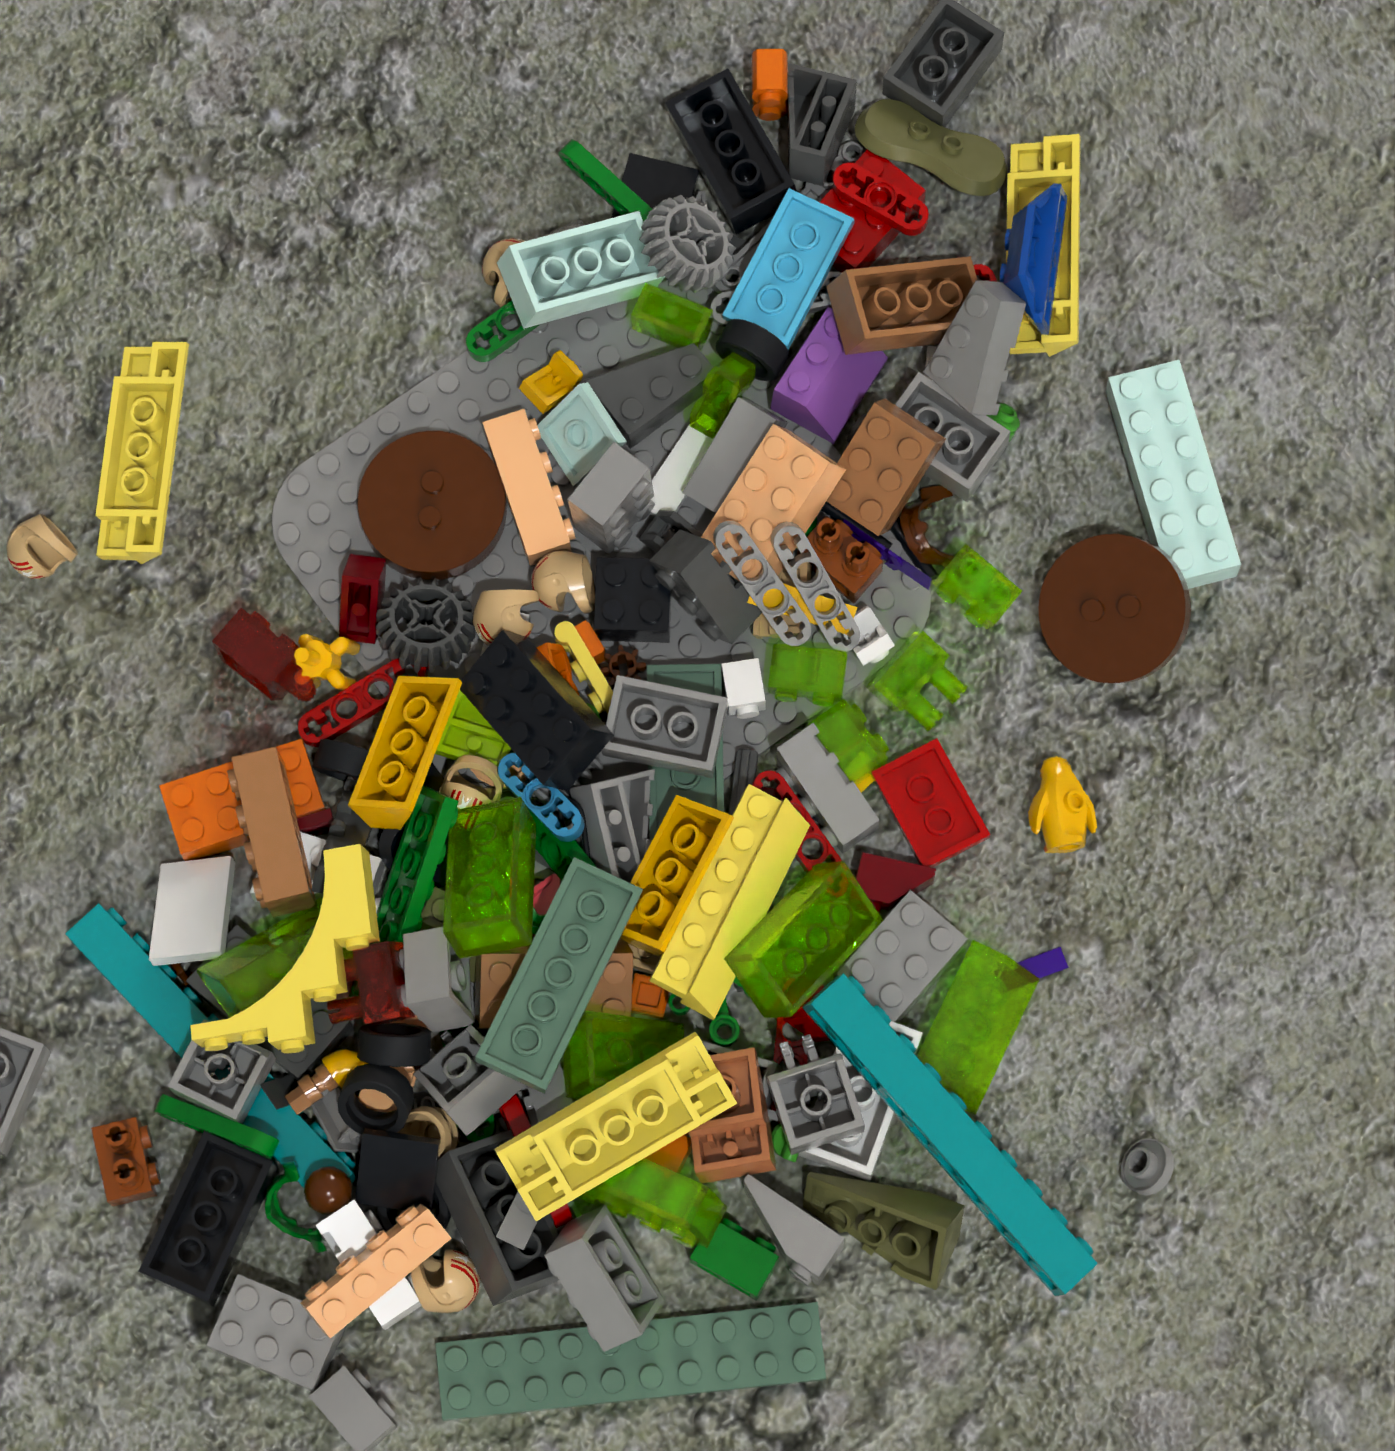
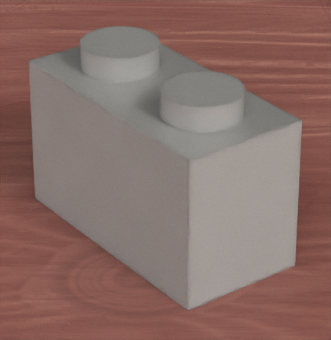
M343 1366L309 1395V1398L355 1451H371L397 1428L391 1420L397 1414L382 1397L376 1402L366 1391L372 1385L357 1368L350 1373Z

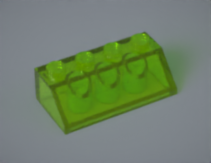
M323 897L316 900L317 907L293 913L197 969V974L229 1017L240 1013L263 998L292 969L313 933ZM343 947L345 968L366 956L367 949L348 951L346 947Z
M972 940L917 1055L923 1064L928 1063L935 1068L942 1078L939 1083L948 1093L954 1092L967 1106L966 1111L976 1115L1040 980L1007 955L975 940Z

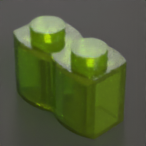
M732 352L713 367L704 380L703 396L697 400L691 410L690 427L711 439L715 438L737 398H742V395L752 385L756 371L755 364Z
M773 644L768 692L775 694V699L783 702H796L797 697H806L812 699V703L818 706H834V702L843 701L848 652L825 648Z
M843 699L810 722L808 726L811 723L815 724L820 731L816 734L817 738L829 753L834 752L840 761L837 763L850 782L853 781L857 785L869 777L872 771L887 764L888 756L886 753L889 751V748L877 732L872 735L866 729L864 723L867 722V719L862 710L855 703L850 706Z

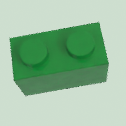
M712 1218L690 1256V1263L757 1301L779 1263V1256L774 1253L776 1247L760 1237H756L752 1241L741 1235L743 1228L726 1218H723L721 1223Z

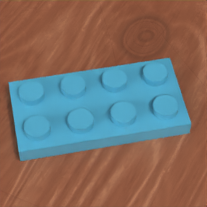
M788 188L722 314L723 319L728 322L733 319H741L755 323L778 337L789 350L855 223L854 218Z

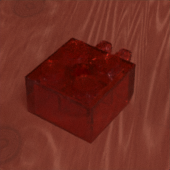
M240 608L212 640L221 661L271 701L282 700L288 692L302 702L314 699L315 691L317 690L313 679L309 676H302V668L296 665L294 653L299 648L298 645L283 633L277 637L269 629L270 623L256 611L249 614Z

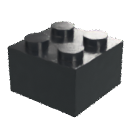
M597 557L594 632L600 641L670 643L672 589L668 590L655 577L657 570L649 562L650 559Z

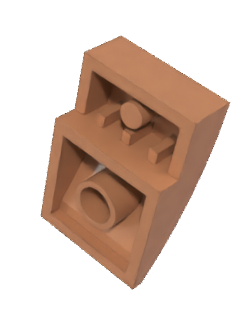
M752 1047L710 1055L737 1104L688 1132L691 1137L696 1176L701 1184L747 1176V1174L753 1175L775 1171L776 1163L772 1134L756 1049Z

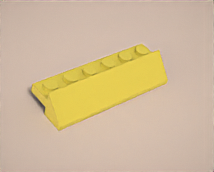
M1080 134L1043 136V142L1011 144L1010 173H1007V229H1012V221L1015 214L1054 183L1062 185L1067 195V205L1049 335H1042L1026 315L1023 314L1015 348H1010V354L1047 352L1050 357L1079 343ZM1006 251V263H1007L1008 251Z
M152 342V347H124L120 376H114L95 514L101 520L96 556L102 560H136L143 564L162 555L189 349L187 342Z
M748 784L732 814L734 819L649 980L682 998L681 1004L712 1020L716 1018L810 827L809 823L787 798L781 801L751 784Z
M693 1032L496 1147L494 1150L535 1221H538L731 1108L737 1102L720 1071L713 1063L700 1037L696 1032Z

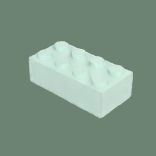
M639 211L508 246L498 260L497 265L523 329L654 292L665 276L657 278V268L655 266H648L650 256L641 253L645 244L639 240L644 232L641 228L643 219Z

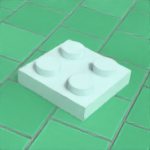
M588 382L578 384L537 425L541 438L573 486H578L613 442L620 447L627 442Z

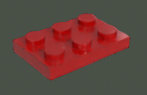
M937 738L871 772L876 786L920 865L933 868L990 838L987 827Z

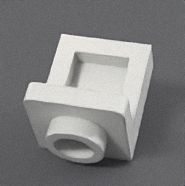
M865 606L857 611L854 616V621L860 631V640L857 646L853 648V651L863 666L869 662L873 664L881 661L889 654V649L895 646L871 608Z

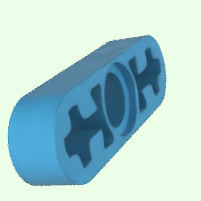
M516 753L504 756L498 765V774L504 785L557 839L570 842L580 837L585 823L579 810L557 788L544 786L537 778L534 779L535 775ZM512 765L518 768L522 766V772L530 781L526 786L517 776H511L509 768ZM539 788H547L551 791V799L544 806H535L531 802L533 792ZM556 808L567 819L574 816L571 819L574 825L571 829L568 830L566 827H562L559 830L561 824L553 814Z

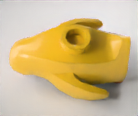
M1058 756L1048 757L1042 763L1040 769V777L1042 778L1040 788L1032 799L1028 811L1029 825L1034 834H1038L1041 828L1045 840V853L1073 852L1086 846V827L1092 834L1096 832L1097 822L1094 806L1074 775L1068 761Z

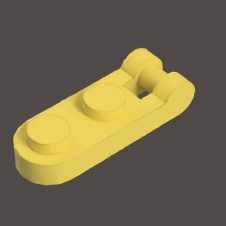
M568 621L560 622L554 630L556 644L562 645L565 651L571 655L573 662L570 663L571 670L578 682L586 681L592 693L587 695L591 705L596 708L599 714L604 712L608 717L613 690L574 625Z

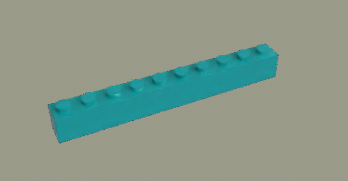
M98 903L65 933L66 936L182 1059L192 1040L190 1025L200 1024L204 1019L209 1022L219 1019L213 1013L207 1018L198 1009L202 1001L189 987H186L183 991L178 988L173 982L177 975L168 965L153 966L147 955L150 952V946L138 934H135L132 938L122 928L127 922L113 907L106 911ZM226 1065L223 1070L216 1069L215 1074L219 1078L218 1080L226 1078L230 1074L228 1070L230 1066ZM269 1073L265 1082L275 1080V1078ZM261 1088L243 1124L262 1131L280 1141L273 1155L281 1165L294 1161L300 1175L297 1182L303 1188L312 1172L321 1167L334 1166L346 1173L352 1184L357 1179L351 1171L356 1164L347 1154L339 1151L334 1153L325 1143L328 1139L324 1130L315 1121L309 1126L299 1116L304 1111L296 1115L290 1105L276 1110Z
M844 973L835 977L802 1008L1054 1296L1065 1295L1098 1264L1091 1256L1094 1252L1090 1245L1081 1237L1077 1236L1075 1238L1066 1228L1068 1225L1066 1218L1056 1208L1052 1207L1050 1209L1041 1199L1043 1193L1032 1180L1028 1178L1024 1180L1015 1168L1018 1165L1013 1157L1005 1150L999 1151L990 1141L992 1138L990 1131L981 1122H974L965 1112L967 1106L963 1100L954 1092L948 1093L939 1083L942 1078L935 1068L928 1063L923 1064L914 1054L916 1048L913 1043L903 1034L898 1036L889 1026L891 1020L886 1012L877 1005L873 1007L863 996L866 993L863 986L854 977L850 976L847 978Z

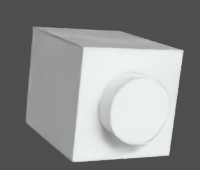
M754 658L722 663V677L725 695L728 698L729 716L737 715V718L746 719L758 716L759 711L766 710L759 659Z

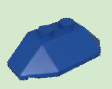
M1055 183L1013 216L1012 229H1007L1005 233V249L1008 251L1007 263H1002L1000 269V282L1004 283L1026 302L1024 314L1042 335H1049L1067 205V195L1062 185Z

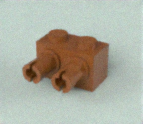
M825 516L807 538L837 591L854 604L882 572L883 560L880 559L882 555L870 543L864 542L863 544L852 536L853 531L843 521L839 519L834 521ZM809 562L812 565V571L816 573V565Z
M137 1117L92 1127L107 1202L114 1207L157 1196L155 1185L161 1184V1179L156 1162L150 1163L147 1149L153 1147L148 1125L142 1126Z

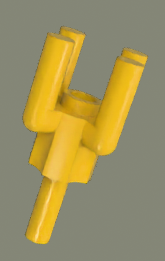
M302 634L299 637L298 644L300 648L294 653L296 665L302 668L294 677L298 685L317 689L321 684V680H328L332 687L345 690L356 683L355 679L344 676L340 671L343 654L356 655L359 653L360 645L358 642L345 637H338L331 644H327L321 638L309 634Z

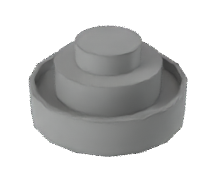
M1152 1138L1141 1139L1131 1145L1125 1153L1121 1164V1177L1124 1184L1130 1190L1145 1196L1156 1194L1162 1190L1171 1179L1174 1170V1157L1171 1149L1164 1143Z

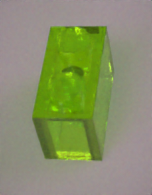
M645 283L631 313L633 330L677 348L694 343L702 351L714 325L712 309Z

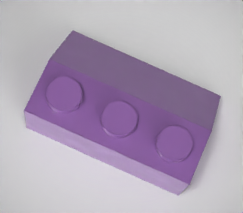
M828 306L774 388L770 409L834 444L884 367L888 357L883 351L845 355L833 309Z

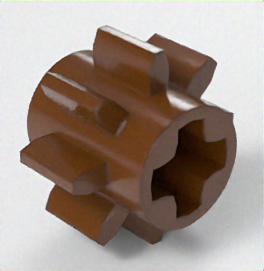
M619 645L618 652L613 656L608 653L604 654L605 661L609 664V667H603L600 670L604 677L610 676L611 679L608 684L611 689H614L616 676L620 675V664L627 665L628 675H625V677L642 680L638 673L646 671L647 667L646 663L636 662L639 656L637 649L633 650L630 654L624 651L622 645Z

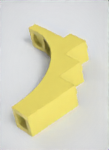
M361 844L323 850L325 881L319 917L303 953L286 976L263 998L228 1019L190 1025L192 1041L202 1048L205 1047L206 1051H219L228 1048V1043L242 1041V1044L245 1045L260 1044L265 1042V1037L268 1036V1042L276 1049H281L282 1053L301 1052L304 1050V1045L315 1044L311 998H314L315 1002H327L335 1000L337 994L348 992L343 947H346L348 951L367 949L369 943L380 941L370 855Z

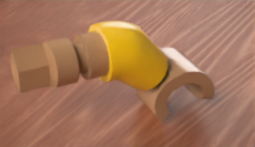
M348 1049L334 1051L321 1059L323 1063L314 1069L316 1074L313 1076L307 1074L297 1081L299 1086L285 1095V1098L296 1115H298L324 1097L322 1092L326 1089L329 1092L338 1086L342 1089L347 1075L357 1066L368 1063L358 1059L357 1052ZM415 1066L404 1067L407 1073L417 1071Z

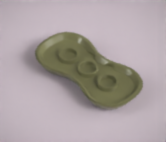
M893 99L879 100L864 109L856 121L855 135L858 141L870 152L882 158L910 163L926 169L950 187L962 193L974 196L991 195L1001 188L1006 179V160L1002 150L996 144L978 135L953 131L940 126L904 102Z

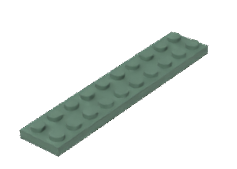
M818 1302L653 1319L641 1336L605 1352L599 1343L590 1336L587 1327L435 1343L443 1421L826 1380Z

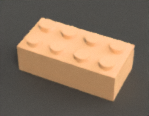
M773 424L701 538L711 541L715 546L713 534L716 527L725 521L738 522L745 528L775 573L779 576L784 566L771 543V534L774 528L783 522H793L806 533L846 469L793 432ZM727 531L723 534L726 540L722 545L724 546L729 543L738 556L752 549L751 546H748L745 551L741 548L736 539L740 535L739 532L732 534L730 531ZM789 532L782 535L784 541L779 545L786 544L793 554L797 548L794 538L798 534L791 536ZM717 548L711 553L719 564L722 561L726 562ZM733 557L731 560L734 562L737 557ZM756 559L747 560L742 566V574L747 578H755L762 571V563ZM731 569V571L728 574L739 581V579Z

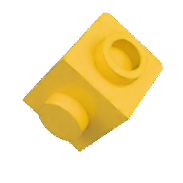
M558 350L553 354L549 364L525 378L519 389L544 414L557 406L580 383L583 373L574 361L569 359L561 350Z

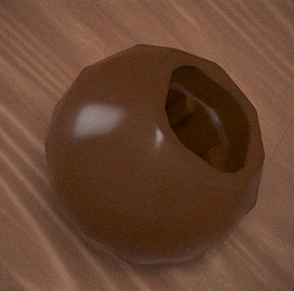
M334 1166L321 1167L312 1172L305 1182L304 1195L306 1202L313 1210L322 1215H331L351 1201L353 1189L351 1180L346 1173Z

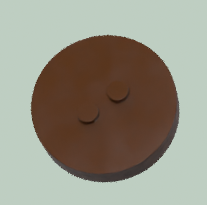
M422 431L395 440L382 449L371 461L359 487L358 512L369 545L379 558H386V564L401 574L417 579L421 577L423 580H434L435 578L442 580L468 572L489 556L500 540L507 516V501L498 468L481 447L467 438L454 433Z
M1122 534L1093 536L1076 543L1061 554L1044 579L1038 606L1040 627L1045 641L1055 657L1075 674L1102 683L1134 682L1144 679L1163 668L1180 649L1186 637L1191 616V600L1188 586L1182 572L1173 559L1149 541Z

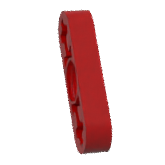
M848 162L836 168L833 174V189L840 198L905 235L915 236L926 229L929 213L927 206L922 201L858 164ZM851 175L856 176V184L865 189L867 182L870 183L865 190L864 197H860L861 188L856 185L850 184L848 188L844 187L842 177L848 179ZM876 191H884L890 195L891 202L885 207H876L871 203L870 197ZM899 200L901 201V211L896 210L895 216H893L891 214L894 212L897 205V201ZM913 211H917L919 222L913 220L910 224L906 223V215L903 212L911 214Z

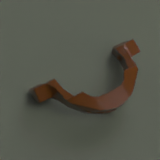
M943 486L921 489L920 501L904 507L900 518L908 547L921 563L943 566L949 575L972 568L975 565L972 555H948L931 546L925 537V533L929 528L928 524L920 521V512L922 510L933 507L932 503L951 497L953 493Z

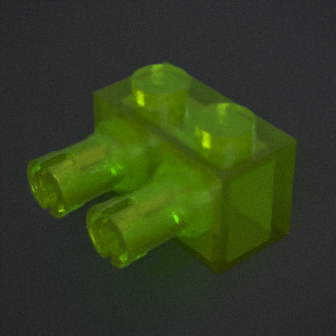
M966 543L958 549L931 582L937 587L935 591L944 601L949 604L954 602L966 611L964 616L970 623L978 628L984 626L987 630L997 623L1022 592L1020 588Z
M917 631L906 640L867 684L866 688L892 712L905 709L928 732L936 725L934 721H939L944 714L941 711L939 712L920 694L921 688L930 682L953 704L961 697L959 694H963L968 686L963 684L944 666L945 661L950 655L924 631Z

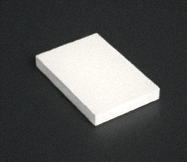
M232 856L160 865L149 961L153 966L225 958L235 861Z

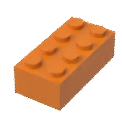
M302 738L276 746L285 764L297 818L325 810L326 807ZM232 761L159 785L178 848L184 861L204 859L243 846L244 842L250 841L249 836H245L243 828H240L236 806L242 805L241 800L237 801L228 778L227 770L234 769Z

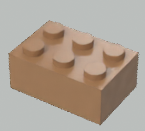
M887 399L874 402L837 462L846 471L826 502L877 536L890 531L946 438Z

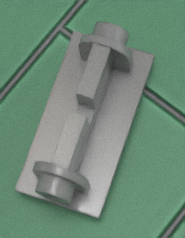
M340 1086L331 1092L326 1089L322 1092L324 1097L312 1104L311 1107L327 1136L328 1142L334 1151L360 1153L362 1134L355 1132L346 1125L338 1113L337 1100L342 1089Z

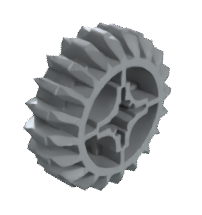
M682 195L673 199L669 197L655 206L641 226L644 232L639 239L645 244L641 253L650 256L648 266H655L658 270L657 278L665 276L668 279V287L678 284L681 292L691 289L693 293L702 289L712 288L727 275L728 269L734 262L732 255L736 249L735 246L729 243L734 234L726 232L724 229L728 221L720 222L717 218L718 210L711 212L708 210L707 201L698 204L694 196L686 199Z

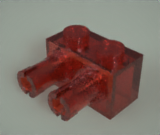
M385 941L370 944L369 947L352 950L353 957L344 959L346 982L357 980L359 995L328 1001V1010H340V1012L328 1014L332 1024L360 1018L364 1019V1024H384L415 1018V1014L403 1004L401 998V985L405 984V973L400 964L399 952L401 949H404L403 942Z

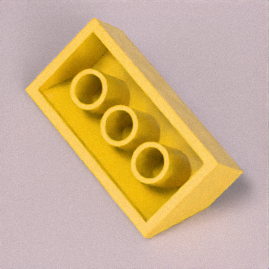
M398 676L348 803V806L370 828L401 830L412 814L462 685V681L459 678Z
M679 795L675 796L630 882L642 888L643 892L621 939L631 946L656 956L665 952L734 819L732 815Z

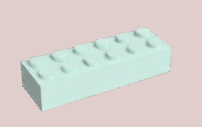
M1180 360L1108 377L1105 392L1150 543L1158 546L1173 559L1182 572L1188 589L1237 577L1241 562Z

